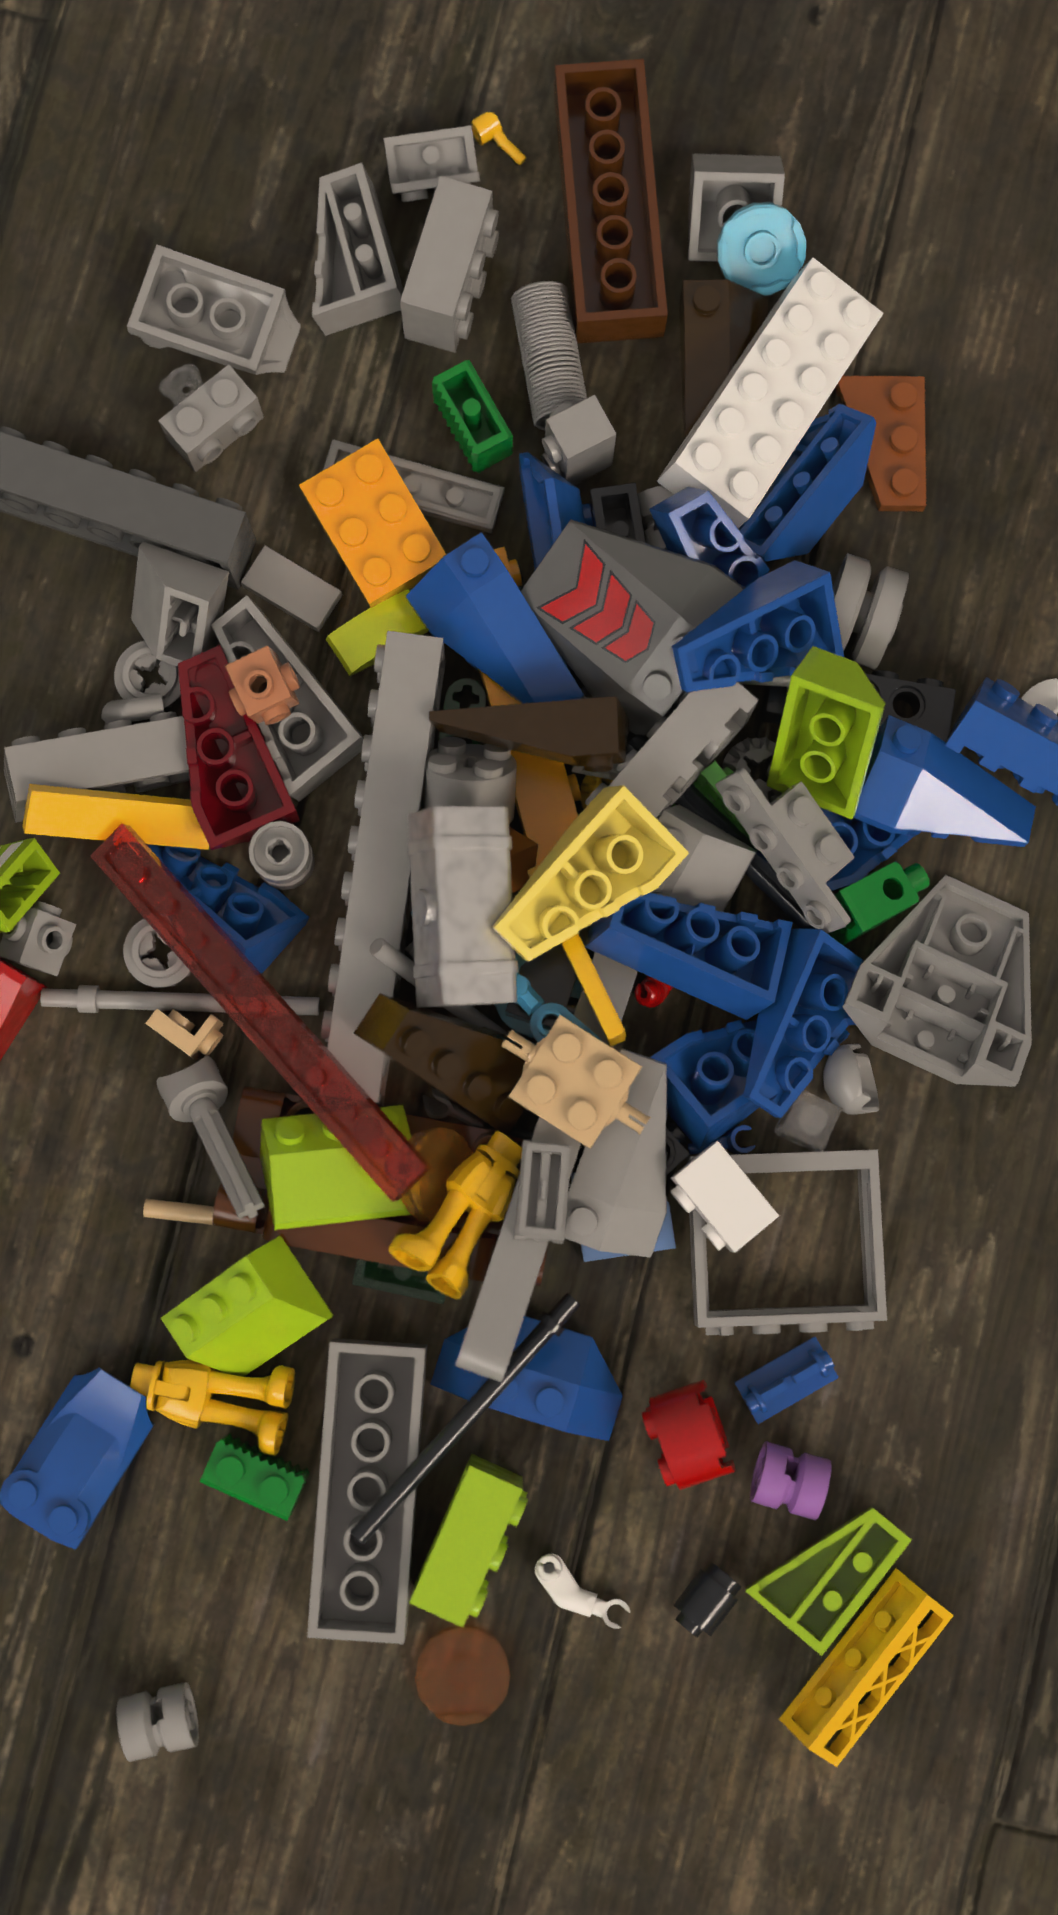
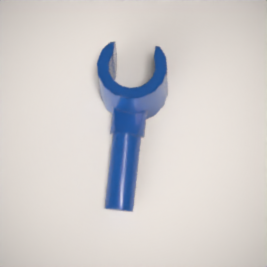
M747 1125L736 1126L726 1132L725 1136H720L713 1141H718L725 1150L728 1149L734 1154L747 1153L755 1148V1145L741 1148L736 1144L735 1136L739 1131L752 1129ZM688 1143L689 1154L701 1153L709 1145L698 1151L693 1143Z

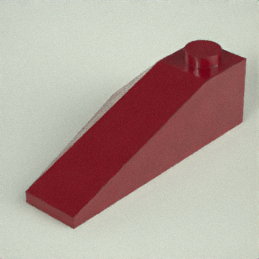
M220 645L178 663L182 714L187 745L186 755L190 776L191 806L211 850L249 842L260 827L270 822L284 821L294 824L300 821L256 722L249 718L247 714L240 716L231 700L229 690L235 687L225 667L229 663Z

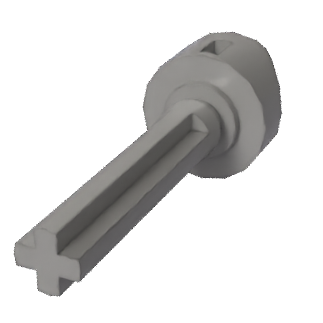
M205 1055L195 1064L179 1072L158 1077L157 1089L167 1106L169 1115L175 1121L193 1122L239 1219L247 1215L249 1219L258 1215L257 1210L263 1208L264 1203L218 1110L228 1097V1088L219 1073L215 1061L210 1056Z

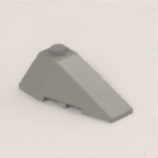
M622 1048L620 1053L642 1066V1069L630 1086L627 1103L651 1118L645 1125L629 1115L631 1119L645 1127L640 1135L635 1130L615 1119L603 1129L591 1149L585 1146L568 1192L564 1238L598 1251L651 1258L667 1213V1064Z

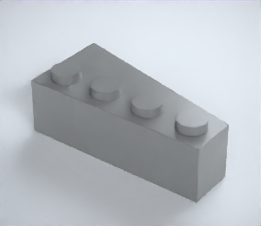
M738 682L731 687L684 692L677 701L679 706L669 717L664 715L646 735L649 740L639 752L632 749L626 755L625 763H620L616 767L619 774L612 783L607 786L602 782L587 798L585 804L588 806L604 787L624 785L659 820L663 811L671 808L699 777L701 771L711 764L747 724L759 700Z
M163 712L153 715L149 718L150 722L132 725L131 720H118L104 726L105 730L86 733L85 728H72L58 734L59 738L40 741L38 736H27L12 741V746L4 747V775L15 823L21 822L24 819L29 784L126 793L125 787L134 785L135 791L141 793L190 781L183 716L177 717L176 712Z

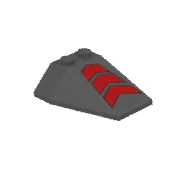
M570 520L527 581L521 593L555 648L593 698L617 696L629 719V731L636 736L639 734L644 737L655 723L664 717L683 692L680 687L672 646L743 591L745 587L713 564Z

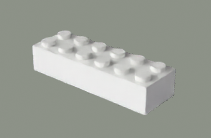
M812 258L791 280L657 482L673 494L687 487L708 490L736 527L739 528L749 520L882 317L883 312L815 258Z

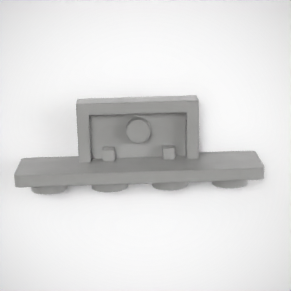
M744 768L716 783L715 787L721 794L725 806L735 814L743 825L754 847L762 852L776 872L781 885L791 893L803 910L807 922L815 929H822L826 933L841 929L850 923L851 918L826 882L855 857L802 781L792 785L771 803L768 802Z

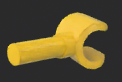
M486 112L472 120L473 136L479 145L482 146L494 139L496 144L519 166L524 163L527 157L503 133L500 121L494 113Z

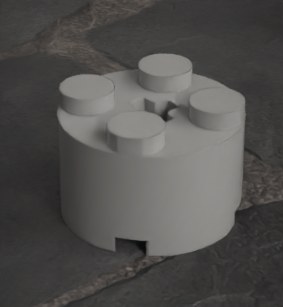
M458 737L440 739L438 741V748L427 754L422 810L438 806L508 807L510 823L514 819L517 769V762L511 755V750L490 744H466L465 740Z

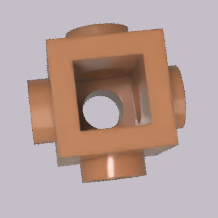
M268 645L225 666L235 687L229 690V695L240 716L247 714L249 718L258 724L264 721L265 725H271L290 716V708L300 704L294 691L301 687L289 662L282 665L277 653Z

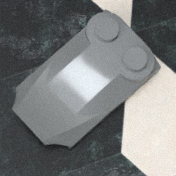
M160 245L155 247L127 324L130 334L139 336L145 344L151 347H171L226 366L229 364L233 368L255 375L270 372L284 373L286 371L301 328V324L294 317L289 307L285 289Z

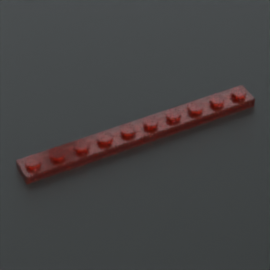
M121 823L90 857L391 1201H399L432 1168L430 1164L132 827Z

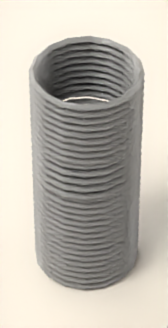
M540 281L528 284L518 289L511 297L533 424L541 430H545L546 419L550 418L549 415L555 408L567 402H573L575 405L587 399L567 287L556 281Z

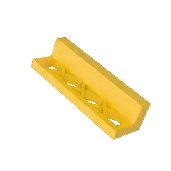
M896 1568L779 1720L810 1751L837 1767L954 1615ZM931 1609L933 1614L923 1627L918 1629V1625ZM900 1653V1656L896 1660V1662L892 1666L888 1667V1664L893 1659V1657L896 1654ZM871 1691L865 1702L859 1705V1701L865 1693ZM842 1729L831 1746L827 1747L826 1744L835 1732Z

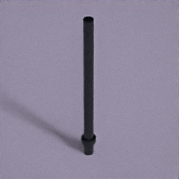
M566 1293L548 1313L543 1311L537 1317L540 1320L538 1325L512 1352L503 1381L499 1382L489 1378L351 1529V1534L361 1544L364 1545L546 1343L554 1335L559 1337L565 1331L562 1326L581 1306L569 1293Z

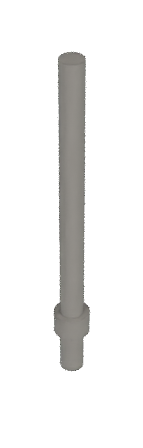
M79 985L78 989L42 988L40 997L42 1007L77 1008L79 1013H98L99 1009H158L160 1011H172L174 1009L175 1011L319 1016L320 1009L319 997L100 990L98 985Z

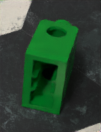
M895 861L840 890L835 894V897L851 918V922L845 927L827 934L844 946L901 914L919 902L918 892L929 887L930 882L926 871L918 863H913L903 869Z

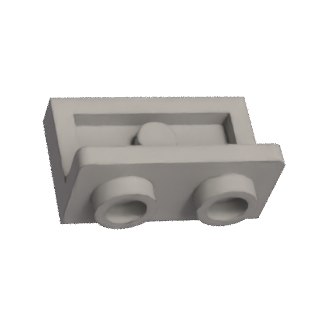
M472 125L384 138L392 194L401 193L402 202L427 199V189L436 188L440 176L467 184L480 181Z

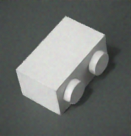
M718 1141L713 1142L670 1177L676 1185L670 1192L687 1213H690L693 1209L697 1210L707 1223L701 1230L717 1250H721L726 1246L730 1252H737L779 1217L777 1212Z

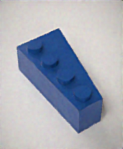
M687 487L649 509L667 550L713 564L745 588L756 579L770 573L769 567L748 546L743 534L708 490Z
M648 893L619 908L620 910L608 917L600 918L590 926L585 944L586 948L748 1020L775 1003L793 922L777 919L775 922L758 919L756 914L740 912L735 915L716 911V906L703 903L692 906L678 903L677 899L673 897Z

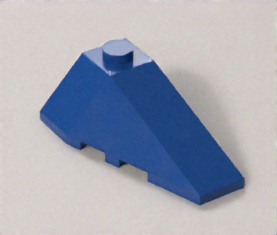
M482 532L442 557L406 595V599L433 637L443 638L444 644L465 658L466 662L476 670L482 671L499 684L506 693L519 703L584 698V694L512 576Z
M794 560L756 579L672 646L681 690L685 692L731 687L737 682L755 680L761 683L773 681L775 677L792 676L812 646L844 657L831 574L828 571Z
M888 715L878 729L858 807L853 818L895 834L906 835L909 830L931 832V837L946 839L950 834L969 836L974 842L1018 847H1025L1029 843L1036 806L961 753L946 747V743L933 733Z
M791 929L775 1003L758 1013L743 1096L776 1118L783 1117L813 1079V1069L825 1055L831 1056L840 1044L837 1040L849 1025H856L843 1009V1004L857 969L864 960L822 929Z
M738 1020L727 1023L725 1028L702 1033L701 1030L687 1033L650 1057L667 1064V1110L670 1117L698 1151L734 1128L759 1108V1106L743 1096L757 1020L745 1023ZM847 1030L838 1038L839 1044L848 1038L850 1033Z

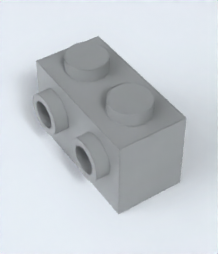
M228 364L158 421L169 443L193 471L197 472L205 464L211 463L218 458L223 450L236 439L249 433L264 416L258 397Z
M595 395L575 405L573 402L564 403L550 413V418L546 419L545 438L542 439L545 453L541 455V458L545 465L573 485L612 466L616 432Z

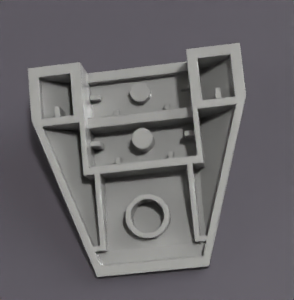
M945 875L860 965L843 1004V1009L872 1046L954 1084L1015 1087L1019 1082L1032 1045L1029 913Z

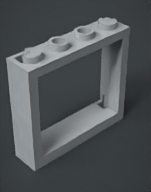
M878 1150L730 1155L745 1174L857 1170L864 1304L709 1310L706 1235L701 1230L705 1225V1220L696 1209H693L689 1213L694 1325L698 1328L705 1327L706 1335L727 1336L734 1335V1326H752L753 1334L781 1333L780 1325L799 1324V1332L828 1331L827 1323L846 1322V1330L863 1331L865 1329H874V1321H887ZM696 1156L687 1157V1163H689Z

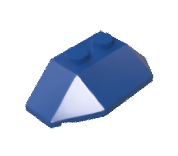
M838 404L829 410V414L814 419L749 520L738 528L748 546L763 561L808 554L863 486L876 428V420L873 416Z
M529 452L519 453V472L534 570H536L570 520L593 526L590 503L582 504L580 489Z
M524 1316L513 1351L538 1325L540 1320ZM467 1327L444 1339L430 1385L469 1401L489 1378L455 1366L468 1329ZM564 1328L565 1331L559 1337L554 1335L488 1407L563 1432L609 1441L623 1395L593 1337Z

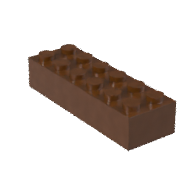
M644 59L555 65L554 101L574 329L577 344L664 337L668 313Z

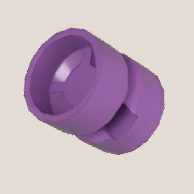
M765 1441L755 1465L750 1488V1501L777 1509L781 1504H786L789 1513L816 1520L822 1511L828 1492L832 1467L831 1460L805 1452L797 1458L794 1457L791 1448Z

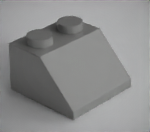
M692 154L689 192L688 260L718 261L717 239L724 223L736 210L756 202H771L782 207L785 172L781 156Z
M680 804L665 809L658 821L689 854L665 881L650 893L673 897L677 899L678 903L696 906L698 903L716 906V911L724 912L755 857L757 850Z

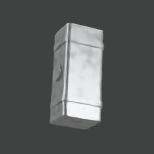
M438 806L408 814V855L410 856L415 962L413 972L416 984L417 1007L491 1005L517 1002L516 973H518V961L515 960V950L492 928L512 902L510 860L512 836H509L508 807Z

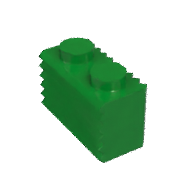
M465 360L433 378L434 404H438V411L442 412V418L446 419L447 426L451 428V434H455V441L459 442V449H463L464 456L468 457V464L472 465L473 472L479 473L513 454V435L470 360Z
M230 1433L216 1443L200 1483L287 1521L295 1509L310 1473L308 1468L301 1470L299 1464L293 1466L291 1460L284 1462L282 1456L275 1458V1456L265 1455L258 1451L257 1445L250 1447L248 1441L241 1443L239 1437L233 1439Z

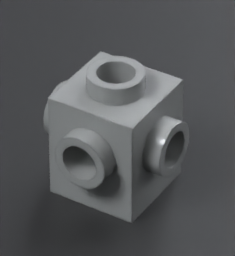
M36 901L33 908L26 912L10 932H2L0 957L40 972L58 976L64 957L72 947V935L76 924L59 918L62 909Z

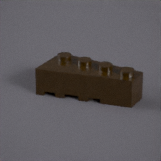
M379 993L353 1033L506 1136L509 1135L525 1110L524 1106L509 1097L522 1076L525 1061L502 1047L504 1040L507 1039L522 1049V1046L508 1038V1035L487 1027L468 1023L450 1015L446 1016L425 1007H417L416 1004Z

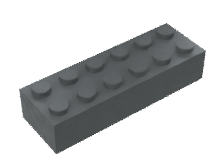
M5 426L0 427V512L137 557L140 544L146 542L229 571L227 586L237 590L240 589L241 581L257 541L247 514L242 511V506L225 498H217L216 502L199 497L200 494L196 490L186 485L174 483L171 488L156 483V479L143 471L130 469L128 474L113 469V465L100 457L87 455L86 459L70 455V451L55 442L43 441V444L40 445L26 440L27 437L17 430Z

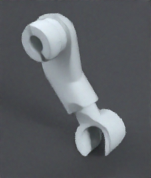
M546 1554L537 1561L535 1574L556 1605L587 1617H591V1614L603 1618L608 1627L613 1629L621 1628L608 1619L607 1611L610 1606L618 1604L630 1613V1609L624 1601L613 1599L607 1602L597 1598L598 1594L580 1588L564 1561L558 1555Z

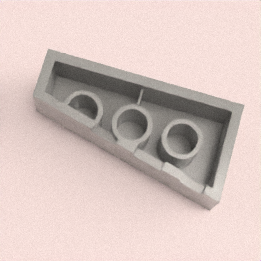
M246 595L211 625L229 664L268 645L277 653L282 665L289 662L301 687L294 691L300 704L290 708L291 715L271 725H265L264 721L258 725L266 740L268 750L283 777V782L289 796L301 801L362 751L364 737L259 606Z

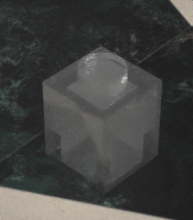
M803 1090L783 1117L779 1119L774 1133L814 1152L824 1151L843 1108Z

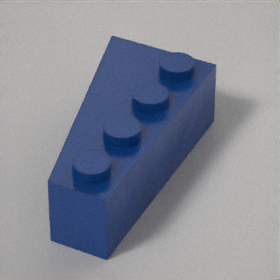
M986 677L957 718L945 746L957 753H960L964 746L975 751L980 757L978 760L980 765L993 772H996L998 768H1006L1012 771L1019 786L1032 793L1036 792L1039 794L1048 790L1053 793L1052 800L1058 806V716L1041 704H1036L1033 707L1019 698L1020 692L1008 682L997 679L994 682Z

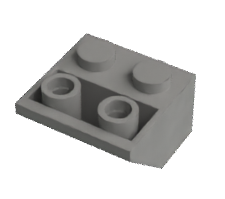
M142 542L138 552L131 620L154 657L178 667V663L218 645L219 640L211 624L223 615L229 571Z

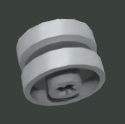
M847 553L833 586L843 651L851 633H856L851 649L852 661L875 670L894 635L900 619L909 573L886 566L878 573L871 591H867L872 569L870 560Z

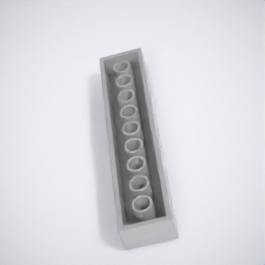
M387 631L386 644H378L376 649L374 671L378 672L377 683H380L379 690L371 689L368 704V717H371V727H374L373 735H364L361 762H365L364 771L367 772L366 781L358 780L356 787L355 808H358V816H361L359 826H351L348 853L352 854L351 859L354 861L353 872L345 871L341 898L345 900V906H348L346 918L339 917L337 921L335 945L339 946L338 949L341 951L340 964L331 965L328 981V992H332V996H335L333 1011L325 1010L321 1030V1038L328 1042L326 1058L318 1057L314 1084L322 1088L321 1095L328 1099L384 1106L390 1058L353 1033L379 993L399 999L402 976L370 953V947L376 939L383 938L405 955L404 948H406L412 907L410 856L408 855V814L422 810L427 754L434 750L436 727L429 721V711L439 710L446 664L444 641L440 637Z

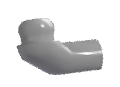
M161 694L109 701L102 709L101 718L105 721V725L118 720L136 722L149 719L153 715L164 712Z

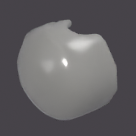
M860 1044L840 1045L831 1056H828L823 1071L824 1090L833 1105L850 1115L879 1111L877 1088L870 1059L865 1053L853 1052V1050L861 1048Z

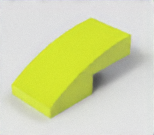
M409 589L367 609L327 636L326 641L349 676L375 664L377 645L386 644L387 631L423 635L428 632L406 599V595L410 592Z

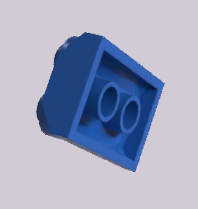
M100 1367L84 1375H74L14 1471L3 1482L0 1490V1504L12 1516L45 1537L76 1550L155 1425L151 1422L147 1413L146 1396Z

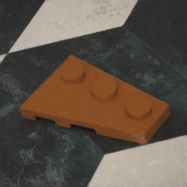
M842 376L835 389L838 397L841 396L843 405L873 416L876 420V428L865 474L878 511L923 512L926 507L925 377Z

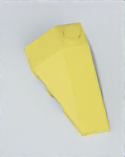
M624 785L604 787L572 822L492 928L526 961H530L578 934L579 930L600 918L608 917L620 910V907L637 897L645 896L657 889L689 852Z

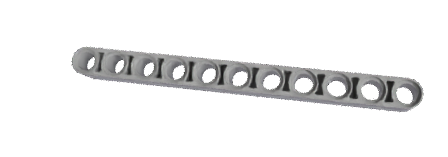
M595 952L592 963L622 1021L638 971ZM582 989L574 1016L609 1045ZM539 1117L531 1141L572 1145L570 1179L581 1143ZM532 1152L526 1227H535L541 1153ZM551 1154L545 1229H553L555 1223L560 1155ZM519 1178L455 1365L461 1369L499 1382L503 1381L549 1243L548 1240L538 1242L528 1238H524V1240L514 1239Z

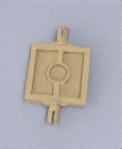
M561 1015L548 1035L536 1045L516 1033L515 1030L512 1029L507 1037L520 1044L522 1049L507 1039L504 1040L502 1047L525 1061L522 1076L509 1095L511 1099L589 1149L593 1147L603 1129L615 1119L635 1130L639 1135L645 1127L631 1119L629 1115L645 1125L651 1117L627 1103L630 1086L642 1069L641 1065Z

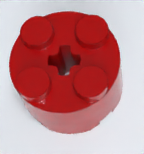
M704 1379L650 1397V1406L646 1407V1411L642 1412V1418L649 1438L651 1440L659 1439L663 1453H661L662 1457L658 1458V1464L667 1487L676 1484L680 1490L735 1472L734 1460L724 1462L723 1457L727 1456L724 1449L730 1448L713 1397L710 1396L703 1399L700 1393L708 1387Z

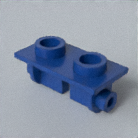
M816 1336L734 1383L757 1424H760L839 1377L834 1370L835 1365L826 1350L822 1349Z

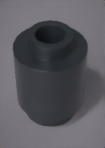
M711 1563L705 1572L702 1569L699 1570L674 1603V1606L680 1611L675 1620L697 1638L702 1631L712 1636L737 1603L738 1599L735 1596L742 1586L714 1563Z

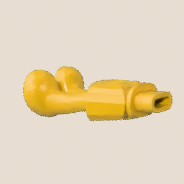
M495 1131L487 1145H479L476 1148V1152L464 1160L446 1180L445 1186L448 1193L432 1222L416 1235H397L388 1248L390 1254L409 1268L418 1271L430 1270L426 1280L433 1288L451 1298L461 1299L468 1289L469 1277L467 1267L479 1238L490 1221L500 1222L503 1220L509 1207L515 1181L520 1174L517 1165L521 1160L522 1148L505 1134ZM464 1211H467L469 1215L459 1235L446 1255L437 1261L449 1233Z
M159 1360L155 1366L136 1363L130 1387L146 1396V1407L148 1410H156L177 1423L195 1429L199 1428L203 1422L226 1424L246 1429L258 1437V1448L263 1454L276 1456L282 1445L287 1428L288 1413L252 1409L212 1398L213 1394L233 1395L264 1401L271 1406L288 1408L294 1392L295 1370L292 1367L280 1365L272 1371L270 1376L261 1378L244 1377L215 1371L214 1368L193 1360L172 1362Z

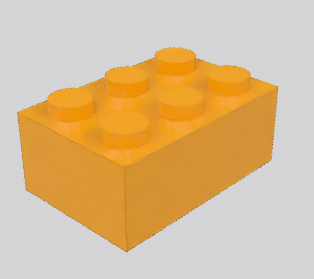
M378 438L299 485L304 497L370 608L406 589L411 590L440 559L447 555Z

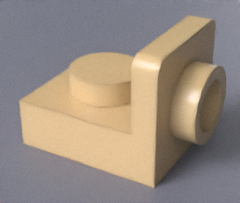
M156 1009L146 1022L148 1026L195 1060L201 1054L210 1055L223 1037L219 1030L224 1023L212 1014L195 1035L190 1033L195 1025L174 1009L168 1016Z

